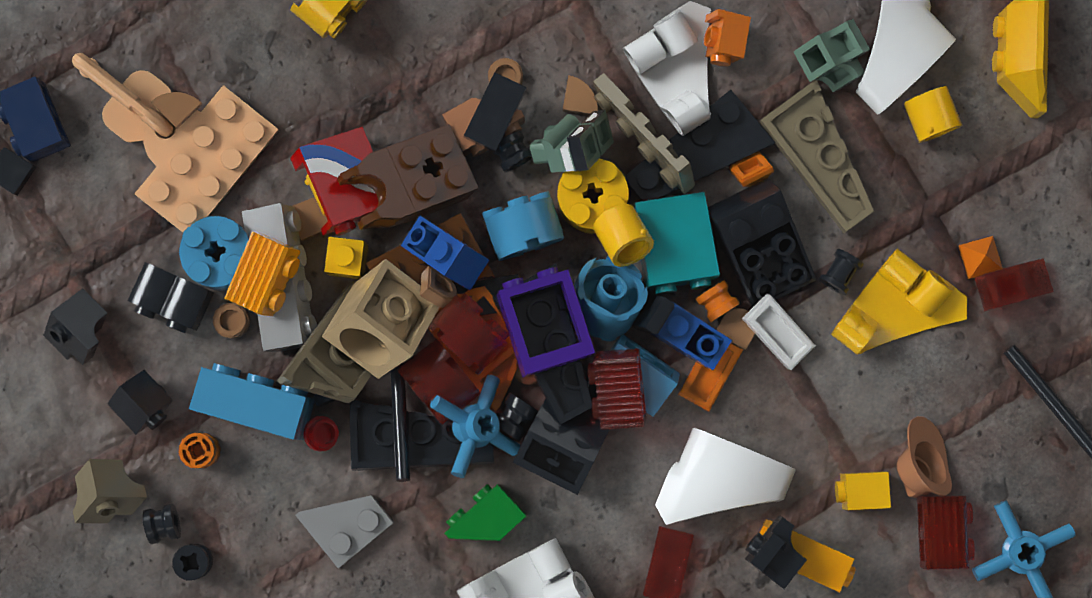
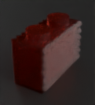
M640 349L596 352L593 363L588 364L590 385L596 384L597 397L592 398L593 418L600 419L601 430L644 427L647 414Z
M963 495L918 496L916 500L920 568L926 570L968 569L969 560H974L975 557L974 541L972 538H968L967 524H972L973 522L972 504L966 502V496Z

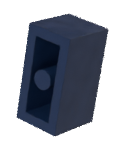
M35 76L0 91V118L4 124L10 125L14 135L10 137V142L18 156L22 155L27 160L35 162L71 146L46 84Z

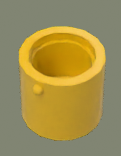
M947 86L930 90L904 103L919 143L935 139L963 126Z
M620 204L608 209L594 223L593 230L615 266L624 267L638 262L654 246V240L635 208L630 204Z

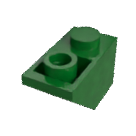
M486 484L472 497L476 504L467 513L460 508L446 521L450 528L444 534L449 539L500 541L527 514L499 484L493 489L489 484Z

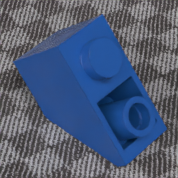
M422 216L418 217L401 244L410 253L468 290H471L489 259Z
M675 304L673 311L659 333L651 335L682 355L713 371L732 340Z

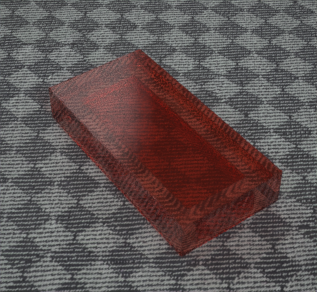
M662 526L658 527L642 596L649 598H679L694 534Z

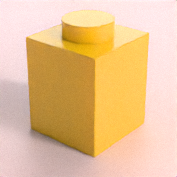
M328 237L324 272L334 277L361 279L365 275L368 244L362 240Z
M889 472L841 473L840 481L835 482L837 503H842V509L891 508Z

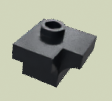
M82 288L50 313L43 336L67 360L74 356L83 365L95 354L99 343L95 333L102 328L107 312Z
M778 515L764 535L758 532L748 543L745 550L749 554L745 560L779 587L785 589L807 559L800 555L791 543V533L795 526L784 517Z

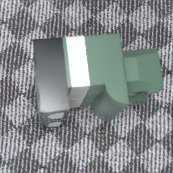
M606 110L593 111L582 123H579L575 116L567 114L557 125H549L544 130V138L534 140L530 144L534 163H548L551 173L589 170L601 157L600 155H603L614 143Z

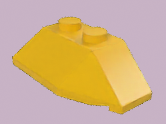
M1013 0L999 13V16L995 17L993 23V36L998 38V51L993 53L992 70L997 72V83L1030 118H1039L1047 112L1049 0Z

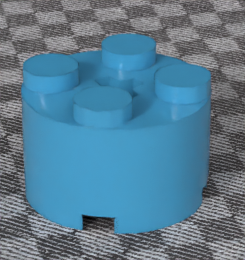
M549 191L530 197V201L528 196L510 200L507 202L508 207L504 208V211L502 207H497L482 213L499 261L524 255L523 253L534 249L536 251L562 241L564 238Z
M210 216L200 219L188 227L182 235L179 248L182 267L195 282L214 290H228L249 237L244 228L231 219L221 216ZM218 246L225 250V253L220 255V261L212 257V254L217 251Z
M607 256L606 259L596 260L594 258L588 261L581 269L573 286L589 335L601 338L604 341H613L626 333L633 325L648 295L647 286L645 288L641 280L642 274L633 264L618 267ZM567 310L569 319L572 322L569 310Z

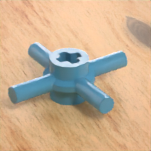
M487 375L477 404L460 409L439 395H436L430 403L432 409L453 421L452 430L454 436L462 442L451 474L456 477H465L475 448L483 447L490 442L512 456H515L520 449L518 442L499 432V419L490 410L500 383V379L496 376Z
M1007 500L994 505L1008 537L1003 543L1002 555L972 568L977 581H981L1009 568L1016 573L1027 575L1037 598H1053L1039 568L1045 561L1047 549L1076 536L1073 527L1068 523L1039 537L1032 532L1021 531ZM1021 545L1029 547V551L1025 553L1026 559L1018 558V554L1022 552Z

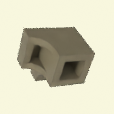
M89 459L75 476L77 501L73 509L75 523H109L115 515H132L147 498L145 486L135 483L127 476L122 460Z

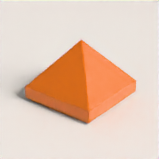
M760 151L729 166L730 172L743 187H750L768 178L774 172L773 166Z
M993 236L958 246L968 279L1003 270Z

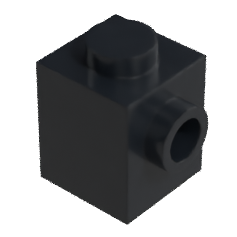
M143 370L120 385L107 404L137 435L147 427L150 430L158 427L167 418L164 412L173 400L168 396L165 389Z

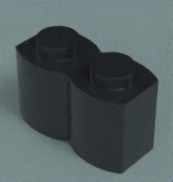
M145 262L127 301L136 304L135 312L150 319H154L155 315L159 314L168 319L166 326L186 333L187 328L198 330L214 292Z

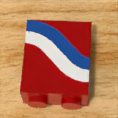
M363 127L301 146L290 158L295 171L306 168L328 220L321 228L323 235L335 231L336 235L340 236L356 228L355 224L361 221L362 217L372 213L378 207L377 195L367 185L346 184L340 186L337 180L342 172L357 166L373 152Z

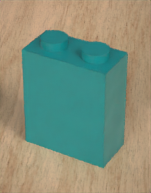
M705 192L635 202L633 207L654 240V246L651 251L640 260L647 291L655 290L656 295H665L677 292L676 286L690 284L691 290L712 286L711 281L715 280L720 275Z

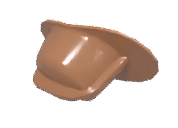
M917 416L910 420L907 428L908 448L898 458V474L904 483L907 495L911 498L932 492L939 496H946L951 492L952 481L948 470L944 440L932 421L925 417Z

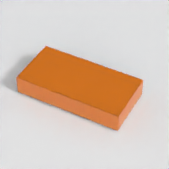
M730 343L713 371L695 362L678 395L709 412L743 349Z

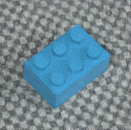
M216 363L213 364L212 369L201 367L189 406L190 410L289 439L304 440V428L310 420L315 403L313 398L307 397V391L285 385L278 389L273 387L275 380L248 373L247 379L240 378L241 370Z

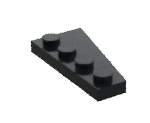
M731 89L709 107L711 113L709 120L684 136L678 132L669 139L677 156L683 155L690 162L694 182L714 174L716 171L754 153L765 150L776 143ZM646 159L624 176L628 187L641 202L661 199L680 190L677 186L672 189L664 181L659 173L663 169L655 160L652 163H649Z

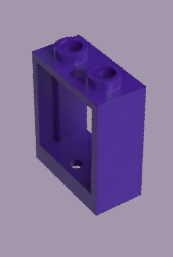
M552 267L538 272V279L524 283L523 277L507 281L502 284L503 290L498 291L496 295L522 378L590 357L595 353L569 270L559 272L557 267ZM560 284L579 343L530 358L511 299Z

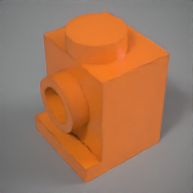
M721 9L706 15L705 22L711 23V25L707 28L704 36V45L707 46L705 57L710 58L711 64L730 66L731 63L744 58L751 17Z

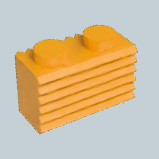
M252 231L224 298L257 314L273 316L275 312L281 309L285 302L286 293L284 289L286 288V283L298 271L300 260L297 257L300 255V250L265 234Z

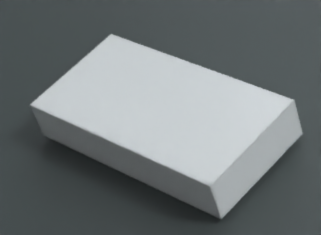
M766 294L742 318L789 370H792L816 346L771 295Z

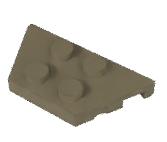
M352 281L345 287L277 380L280 384L345 403H350L360 393L372 374L322 337L355 282Z

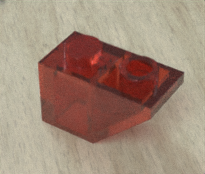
M1044 258L975 277L984 312L1054 292Z

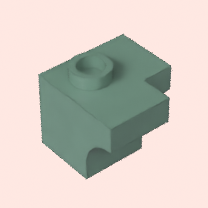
M854 19L830 31L817 35L793 52L809 82L815 80L823 81L832 92H835L864 75L865 71L857 58L868 52L870 48Z

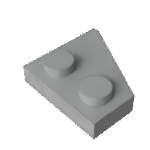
M373 495L300 511L295 515L337 568H340L395 523Z

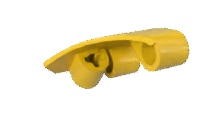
M897 248L859 294L831 335L856 355L862 354L867 350L914 333L967 320V296L932 270L927 272Z

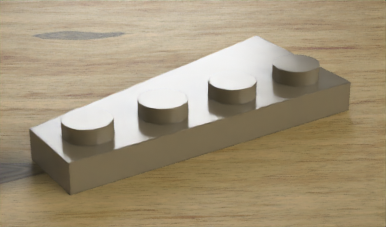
M604 73L595 79L593 84L597 94L594 96V99L603 110H606V113L611 110L617 116L618 120L615 122L627 138L633 135L640 143L637 147L640 153L649 163H652L654 160L663 169L659 172L661 177L672 189L677 186L684 194L695 186L690 162L683 155L677 156L672 144L663 134L658 138L655 137L657 133L651 122L642 112H638L636 115L632 112L635 108L631 101Z
M815 80L761 119L759 123L776 142V146L844 234L874 212L859 175L848 157L846 145L838 134L829 106L825 104L820 92L819 83Z

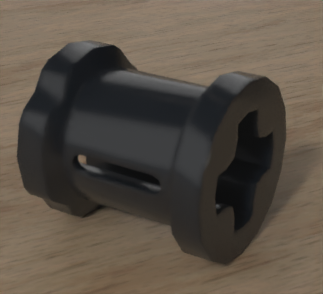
M837 249L834 253L836 258L827 273L821 274L819 281L831 290L846 295L849 291L847 288L855 272L862 269L864 263L850 253Z

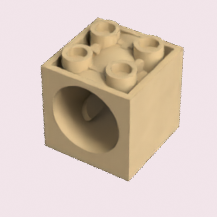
M385 259L352 285L322 337L379 379L413 356L439 307L421 297V285Z

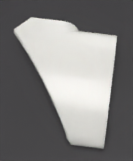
M882 0L880 17L873 48L863 78L856 90V93L877 115L883 112L916 82L956 40L930 12V0Z
M692 1L685 3L656 22L652 30L623 48L627 59L652 98L682 136L709 120L711 116L708 100V58L705 57L707 46L704 45V36L710 24L705 22V17L711 13V8Z
M692 428L680 461L674 463L669 470L655 505L665 524L670 525L725 510L762 503L779 502L785 499L796 469L705 431Z
M556 538L522 554L457 590L460 598H594L584 577L577 571L573 572Z

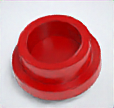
M326 416L313 417L304 428L306 444L309 448L318 452L331 449L336 444L339 436L337 425Z

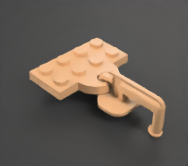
M76 53L72 58L73 65L83 77L90 78L112 96L102 112L105 125L126 142L143 141L147 156L156 166L135 192V195L183 233L196 221L209 217L279 131L278 128L224 85L202 112L196 110L181 126L176 128L151 103L158 96L171 93L170 88L155 75L148 71H136L121 84L101 68L95 59L89 58L83 53Z

